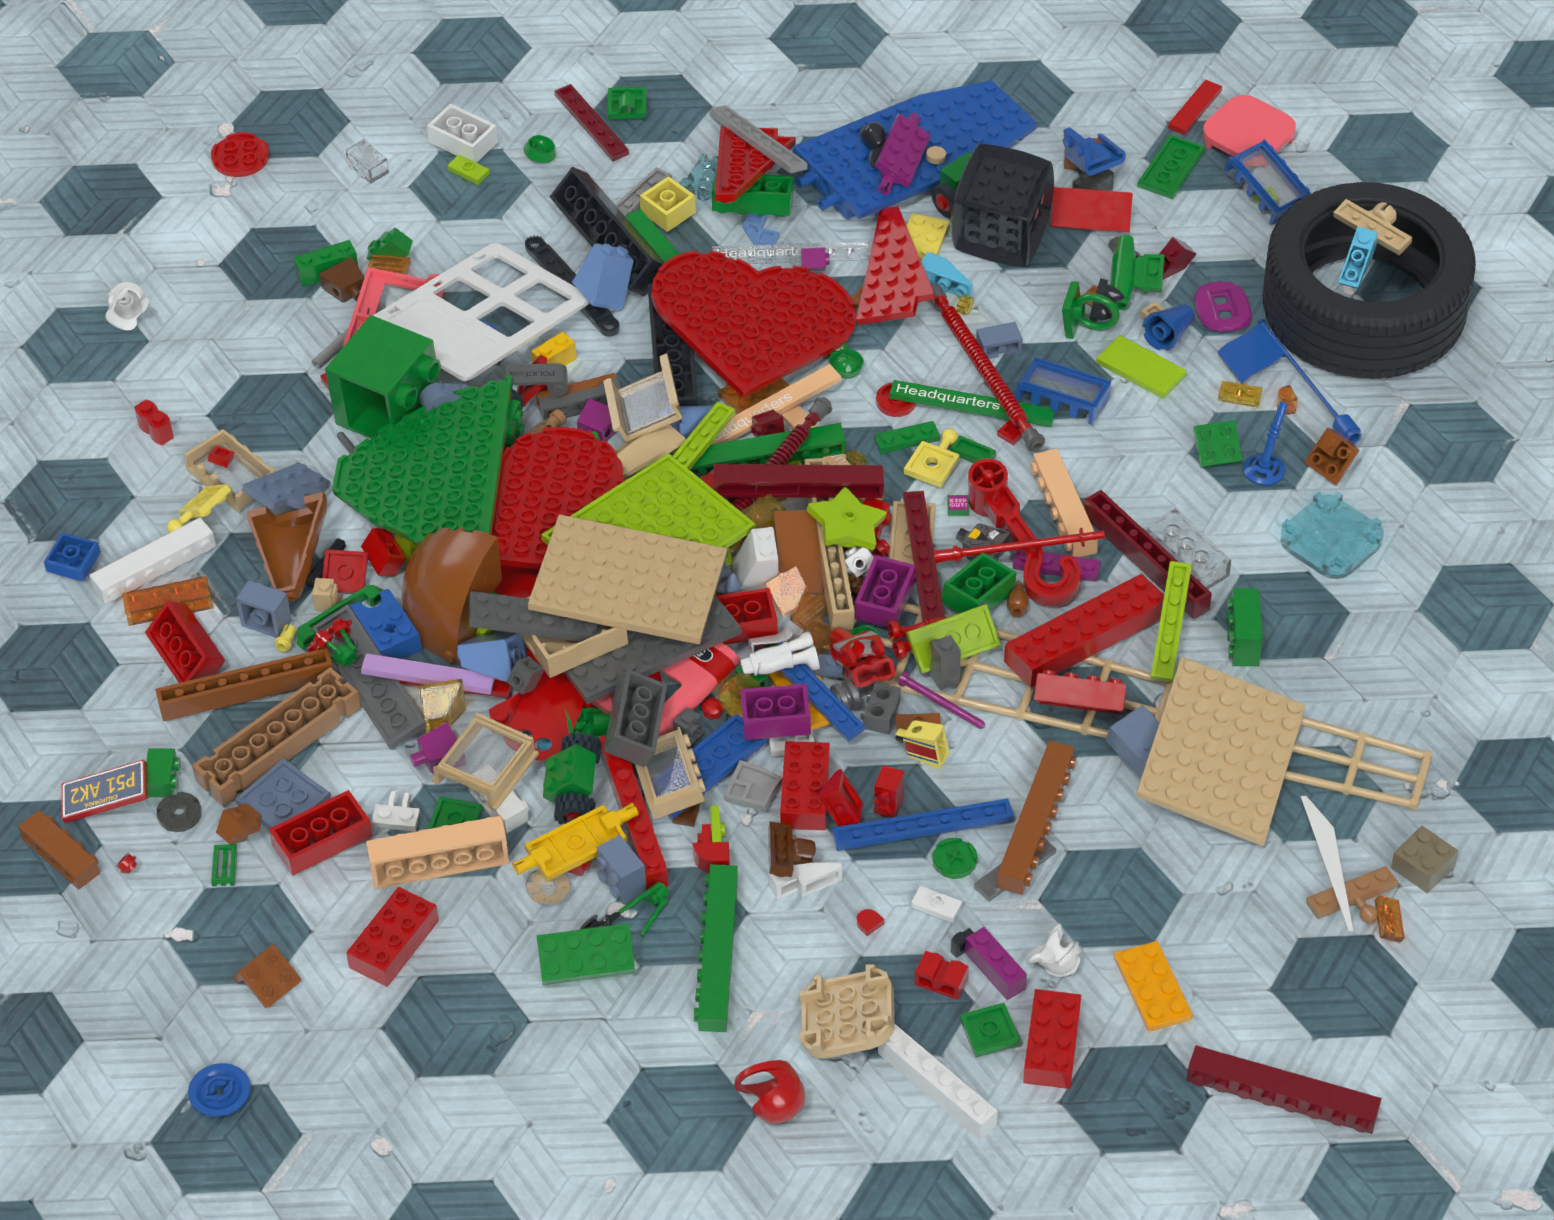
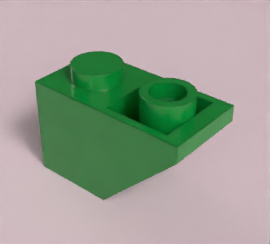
M394 227L389 232H384L378 240H373L369 244L366 259L369 261L398 263L409 255L413 240Z

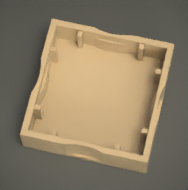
M601 625L600 634L584 641L518 633L550 678L628 644L626 629Z

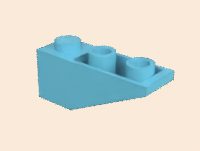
M1357 227L1338 284L1356 289L1359 288L1378 242L1377 231Z
M927 252L921 262L930 284H939L943 291L971 300L973 284L946 258Z

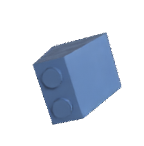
M595 243L572 281L592 306L622 310L634 261L628 254V250L624 247H612L608 244L601 245Z
M513 632L477 636L458 645L457 657L461 661V667L505 682L516 661L527 657L524 641L518 633Z

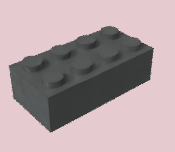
M630 669L625 671L616 685L603 751L645 767L655 754L667 690L666 684Z

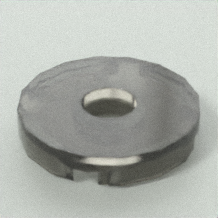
M177 792L173 796L171 794L167 795L159 802L156 809L157 819L161 827L171 832H185L193 828L202 816L199 800L194 795L186 792ZM178 809L185 810L182 814H174Z

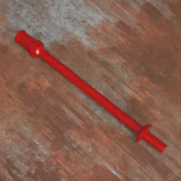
M1080 528L1078 534L966 549H961L956 545L950 549L934 550L936 564L949 561L957 563L963 557L978 556L982 552L993 554L1081 542V546L1085 547V541L1105 539V532L1101 530L1083 533V528Z

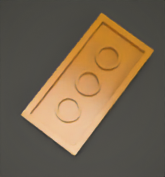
M1158 941L1114 953V960L1148 1032L1192 1020L1193 1014Z

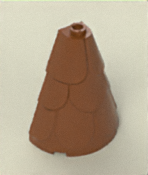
M324 492L304 496V504L307 508L280 515H275L266 506L247 511V520L265 563L264 568L274 589L287 593L288 602H294L301 597L313 564L312 559L318 545L319 535L328 506L327 496Z

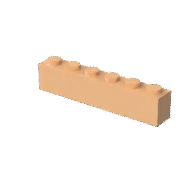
M1058 449L1034 453L1033 463H1030L1031 472L1037 477L1039 490H1043L1045 504L1050 506V514L1052 520L1057 522L1059 535L1078 534L1080 528H1083V533L1093 532L1094 529ZM1098 540L1085 541V547L1081 546V542L1064 544L1071 556L1083 557L1097 553Z

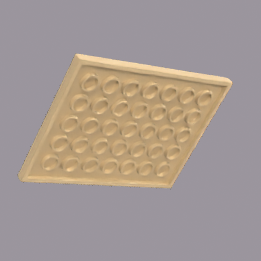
M559 515L528 602V610L700 645L726 559L727 548Z
M1181 657L1135 797L1263 846L1306 705Z

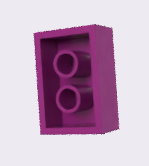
M875 555L855 601V619L888 627V621L896 620L899 623L916 582V565Z
M807 684L740 689L745 740L811 735Z

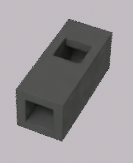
M951 635L931 642L930 676L940 691L960 683L961 649Z

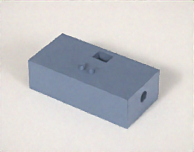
M1143 705L1112 725L1105 740L1140 778L1159 725V721Z

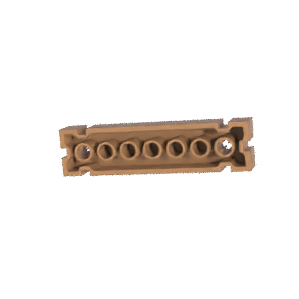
M331 667L317 676L318 682L314 685L311 682L307 683L213 750L214 755L211 758L205 755L194 763L192 768L195 781L205 791L210 789L212 797L224 807L237 797L236 792L239 789L245 791L284 758L288 761L341 723V716L344 715L348 718L361 708L359 692L348 682L343 684L342 677Z

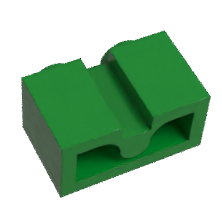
M148 748L146 759L148 797H173L174 789L178 787L176 771H180V757L176 756L175 748Z

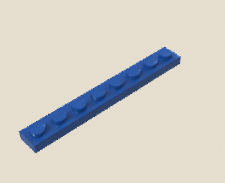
M1007 798L832 828V835L836 851L1012 822L1014 816L1009 799Z

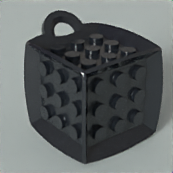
M977 144L962 172L953 202L951 235L954 248L988 261L1027 267L1042 240L1052 206L1054 194L1052 162L1013 148Z

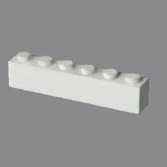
M200 517L90 574L92 589L104 604L116 600L120 596L216 547L214 534Z
M894 1024L893 1034L885 1043L878 1046V1054L979 1140L983 1139L997 1126L998 1111Z

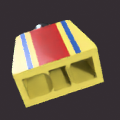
M915 720L912 721L907 730L899 728L896 733V741L905 743L906 752L909 757L937 769L941 768L950 754L944 725Z

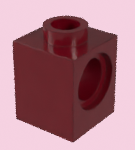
M774 409L752 416V434L755 437L785 432L783 416Z

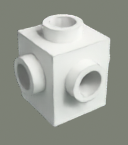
M861 546L850 547L844 553L848 574L854 573L856 577L860 575L862 577L866 576L874 556L867 548Z

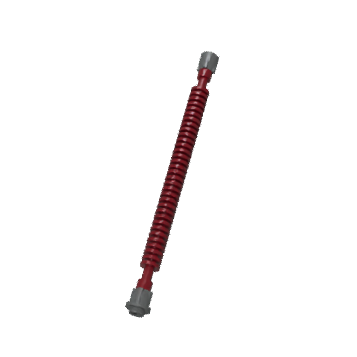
M817 397L812 407L808 410L810 413L805 417V422L802 425L797 424L765 464L786 465L809 437L811 426H815L818 421L821 422L827 414L832 412L831 402L825 397ZM737 497L732 505L745 515L759 497Z

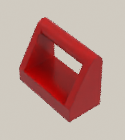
M839 769L821 789L819 798L838 827L858 824L861 820L863 802L842 769Z

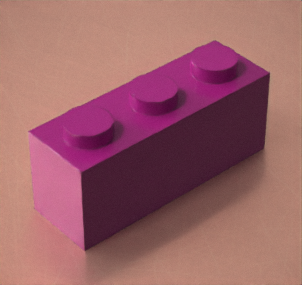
M985 927L966 937L965 954L1007 1001L1026 990L1027 973Z

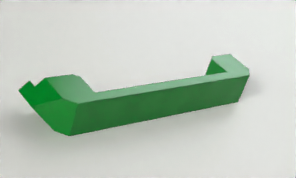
M367 585L298 627L296 644L301 649L306 650L314 641L315 631L312 627L347 604L351 605L359 601L360 603L365 601L370 607L381 603L379 592L383 591V589L375 585Z

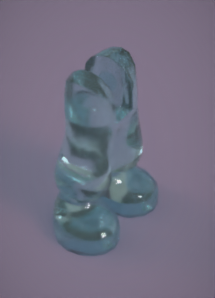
M702 154L689 172L688 178H683L679 182L681 186L695 196L697 192V197L700 201L712 198V187L717 172L718 156H713L711 161H708L707 154Z

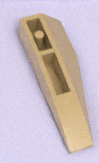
M669 424L627 443L625 442L615 450V454L622 463L623 479L637 473L666 454L675 453L686 440L685 437Z

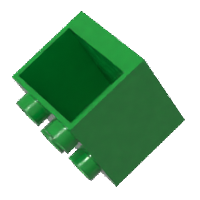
M370 315L325 368L336 425L372 439L382 427L389 423L394 425L402 420L401 417L421 408L419 396L423 389L432 383H440L439 371L441 364L436 359L433 339Z

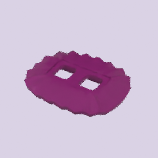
M1211 282L1202 285L1195 293L1194 305L1198 318L1201 320L1202 325L1206 326L1209 330H1217L1221 333L1224 331L1241 330L1244 326H1249L1252 320L1251 308L1248 298L1240 286L1232 282ZM1225 297L1227 303L1215 304L1214 298ZM1229 311L1232 315L1231 318L1221 319L1218 313Z

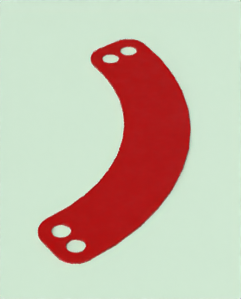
M501 565L502 581L494 591L498 595L527 598L532 594L540 570ZM526 645L527 657H531L540 665L538 660L535 658V656L532 654V652ZM544 670L535 690L523 694L517 712L508 727L517 731H530L534 738V747L537 740L541 738L549 739L552 744L548 750L541 751L535 747V751L539 752L535 760L546 761L547 758L561 752L562 738L565 735L569 736L566 712L574 730L582 711L584 700L563 672L550 678ZM504 736L506 745L511 750L517 752L522 743Z

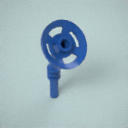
M1280 401L1273 424H1270L1271 428L1268 429L1270 433H1267L1268 439L1264 452L1250 456L1243 465L1244 475L1254 484L1261 486L1274 485L1280 482L1285 475L1284 463L1278 457L1272 455L1276 439L1279 438L1278 434L1281 433L1279 430H1282L1281 423L1288 403ZM1253 459H1255L1252 463V467H1249L1250 462ZM1277 467H1279V473L1276 476H1274L1273 474L1276 473ZM1254 473L1266 475V478L1257 477Z

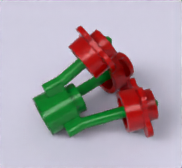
M340 618L332 623L331 628L328 627L325 631L321 629L316 633L314 641H312L308 648V652L330 647L334 651V654L329 652L331 659L338 662L341 666L352 664L357 657L355 653L357 648L348 637V634L351 632L350 626L352 621ZM334 633L336 638H344L347 645L339 644L336 647L331 642L334 638L332 634Z

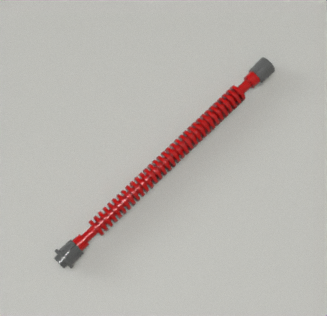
M932 284L931 286L936 296V300H931L932 303L936 304L939 309H942V318L1013 425L1020 426L1021 437L1025 442L1027 450L1033 452L1040 450L1045 443L1044 436L1039 434L1036 428L1033 429L1030 423L1026 422V413L955 307L948 305L947 295L939 284Z

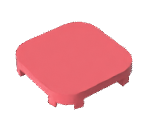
M1240 95L1226 102L1205 122L1203 139L1205 147L1209 150L1216 147L1231 156H1235L1265 139L1269 145L1273 146L1277 153L1287 143H1293L1296 123L1291 116L1255 97ZM1261 154L1243 163L1248 170L1249 166H1262L1264 169L1269 165Z

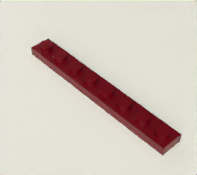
M924 490L903 492L913 565H916V586L922 622L923 619L944 617Z

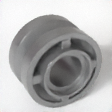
M843 680L841 686L838 683L831 685L830 691L848 709L860 707L859 694L851 680Z

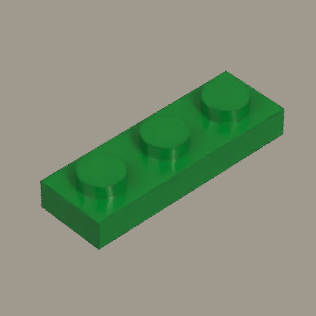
M934 421L874 434V440L880 454L919 446L922 441L927 443L940 441V434Z

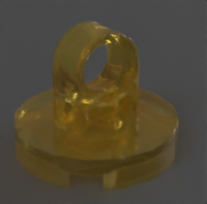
M733 674L725 679L719 687V704L726 713L732 716L737 713L741 716L740 689L761 688V686L749 674Z

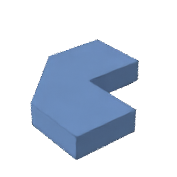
M747 213L742 223V228L753 245L773 250L779 239V232L763 228L767 221V215L759 216Z

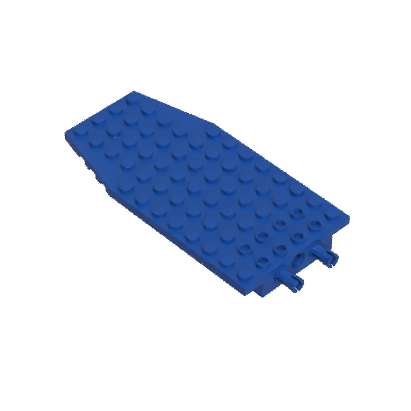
M992 80L917 95L793 146V153L807 162V169L803 170V174L795 177V183L799 188L812 184L824 196L817 199V205L821 211L834 206L846 219L855 216L861 219L934 188L940 184V170L967 152L972 154L977 144L1013 147L1014 142L1022 140L1037 129V122ZM899 113L908 119L911 113H916L915 119H917L918 115L921 117L918 126L931 135L908 187L906 188L900 183L894 184L890 193L883 195L884 189H882L881 193L878 191L882 181L881 170L877 167H871L869 155L873 149L863 143L860 138V132L865 125L878 122L884 127L886 140L894 119ZM933 146L943 148L946 151L945 161L941 164L928 162L926 159L927 150Z

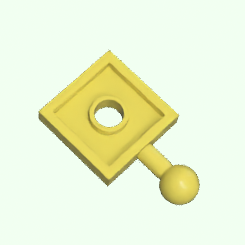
M951 428L944 430L942 442L939 446L922 441L904 467V474L942 488L959 462V454L946 450L949 445H953L958 439L957 432ZM932 462V463H935V464H937V465H935V466H929V465H927V464H930V463Z
M228 485L206 486L178 511L181 516L179 519H172L168 522V532L171 533L183 527L190 519L208 516L212 512L211 508L226 500V495L231 492Z

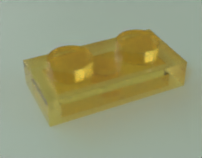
M1222 381L1218 401L1259 408L1263 388Z

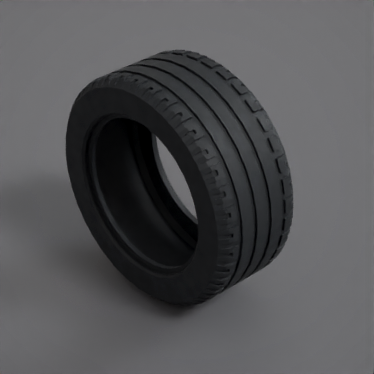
M1374 182L1345 183L1320 189L1306 195L1290 206L1279 218L1272 231L1268 244L1262 293L1266 319L1275 336L1279 338L1280 342L1284 343L1286 348L1304 361L1328 372L1354 378L1369 379L1392 378L1414 373L1437 362L1438 359L1447 354L1462 334L1467 319L1476 270V259L1472 241L1465 228L1462 227V224L1456 217L1452 216V213L1432 199L1415 191L1395 185ZM1345 199L1367 211L1372 210L1381 202L1387 203L1383 208L1384 210L1389 205L1394 208L1396 220L1392 226L1411 236L1412 242L1400 255L1377 243L1372 259L1391 263L1407 271L1424 287L1423 290L1412 296L1395 301L1367 302L1336 293L1314 276L1312 272L1323 265L1347 258L1356 230L1334 217V211Z

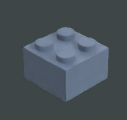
M248 581L236 598L241 626L277 638L280 637L284 625L288 624L289 626L292 621L287 593L279 589Z
M620 835L597 847L596 862L599 868L597 875L602 883H607L615 899L618 898L624 905L646 891L645 865Z

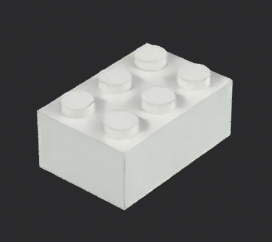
M449 104L427 125L429 143L476 163L498 143L497 126L453 104Z

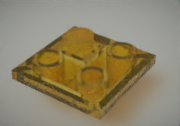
M462 679L418 686L423 719L428 725L425 727L426 733L446 722L451 727L466 710Z

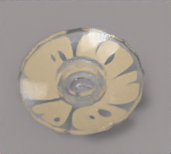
M537 869L530 874L526 881L528 896L538 904H556L564 900L571 889V881L567 873L547 882L540 870Z

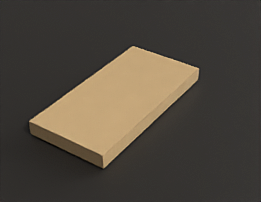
M894 501L889 559L913 564L904 502ZM926 503L933 544L936 503Z

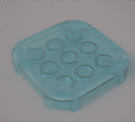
M1318 492L1313 495V501L1291 520L1285 519L1282 523L1280 542L1288 553L1327 578L1340 579L1352 574L1380 549L1384 531L1381 526L1382 522L1377 517L1371 520L1344 502L1343 494L1335 492V495H1321Z

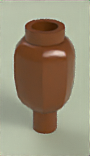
M1016 584L1015 589L1010 592L1007 599V609L1013 617L1022 616L1028 607V595L1023 590L1024 586L1022 584Z

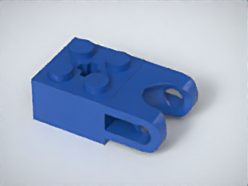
M389 589L379 592L381 603L376 607H365L360 601L349 605L382 656L404 659L422 651L418 631Z

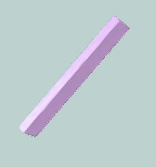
M367 653L361 668V674L489 695H491L495 681L493 677L472 670Z

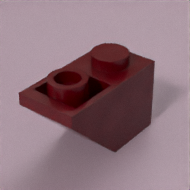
M1172 237L1159 253L1163 254L1165 258L1163 280L1184 270L1197 254L1184 241Z

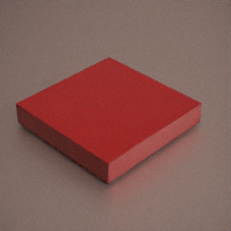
M326 549L322 578L334 579V583L337 584L338 593H356L365 587L369 558L368 552Z

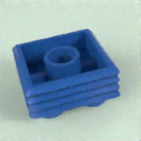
M61 533L43 562L46 572L84 581L101 553L99 542Z

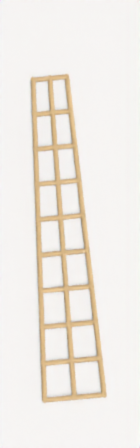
M907 603L904 611L918 615L914 625L921 623L920 606ZM854 613L853 628H854V625H855V623H856V621H857V619H855V613ZM944 614V617L948 618L951 617V615ZM996 629L998 638L1007 641L1021 636ZM880 637L884 647L892 649V644L895 641ZM912 650L907 652L903 660L898 661L895 669L896 675L891 680H875L870 684L874 685L877 682L901 688V692L925 697L906 685L904 687L898 685L909 657L913 654ZM980 653L970 656L969 659L964 658L960 660V666L965 667L954 695L932 690L957 706L962 705L1010 716L1019 721L1027 720L1080 732L1082 735H1093L1101 738H1106L1109 731L1091 726L1096 711L1087 710L1082 724L1027 712L1036 685L1031 688L1027 685L1018 709L963 697L973 670L1025 683L1014 671L977 662ZM1091 656L1081 661L1103 668L1100 674V680L1103 682H1107L1110 672L1115 671L1164 685L1165 689L1158 708L1125 700L1124 708L1134 711L1143 705L1160 722L1172 683L1151 680L1150 672L1118 664L1111 659L1105 660ZM844 670L843 676H842L843 679H847V678H846V674H845V670ZM1302 716L1298 733L1301 725L1352 739L1357 741L1352 758L1295 743L1292 752L1349 766L1344 784L1290 772L1287 769L1284 776L1285 780L1342 792L1344 795L1351 794L1408 807L1413 811L1417 810L1432 760L1431 751H1422L1373 737L1365 732L1359 733ZM1365 744L1421 759L1418 775L1361 761ZM1361 769L1415 783L1411 799L1353 786L1357 770Z

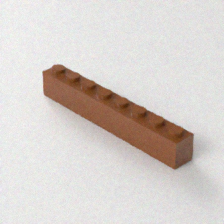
M328 648L156 688L155 691L162 720L168 721L300 689L309 682L314 685L318 682V675L330 667L333 669Z
M1049 740L997 873V888L1023 894L1025 887H1030L1033 878L1032 869L1036 870L1039 863L1038 852L1043 853L1046 843L1044 837L1045 835H1050L1052 828L1051 819H1056L1059 808L1057 803L1062 802L1065 790L1063 787L1064 785H1069L1071 778L1070 769L1074 770L1076 766L1075 747Z

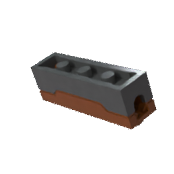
M615 373L569 384L568 391L560 396L552 395L548 390L538 392L536 394L537 407L543 421L548 419L549 414L555 409L561 410L566 418L580 415L589 398L608 406L603 381L611 378L617 389H621Z

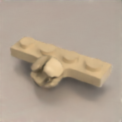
M1345 199L1334 211L1336 219L1355 230L1359 226L1377 231V243L1398 255L1412 242L1411 236L1392 226L1396 220V211L1390 205L1384 210L1383 208L1387 205L1385 202L1378 203L1372 210L1367 211Z

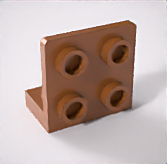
M274 944L232 976L237 984L243 980L265 1008L271 1006L301 982L299 975Z

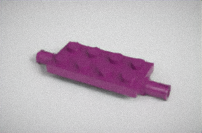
M900 113L895 117L874 165L881 170L882 181L878 191L881 193L882 189H884L883 195H888L894 184L900 183L904 187H908L931 135L918 126L921 117L918 115L917 119H915L916 113H911L909 119Z

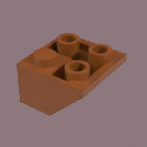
M1326 428L1304 463L1334 485H1338L1360 450L1339 431Z

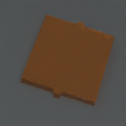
M796 566L783 573L779 572L778 576L765 583L766 587L770 588L772 598L782 616L794 609H800L801 605L813 599Z

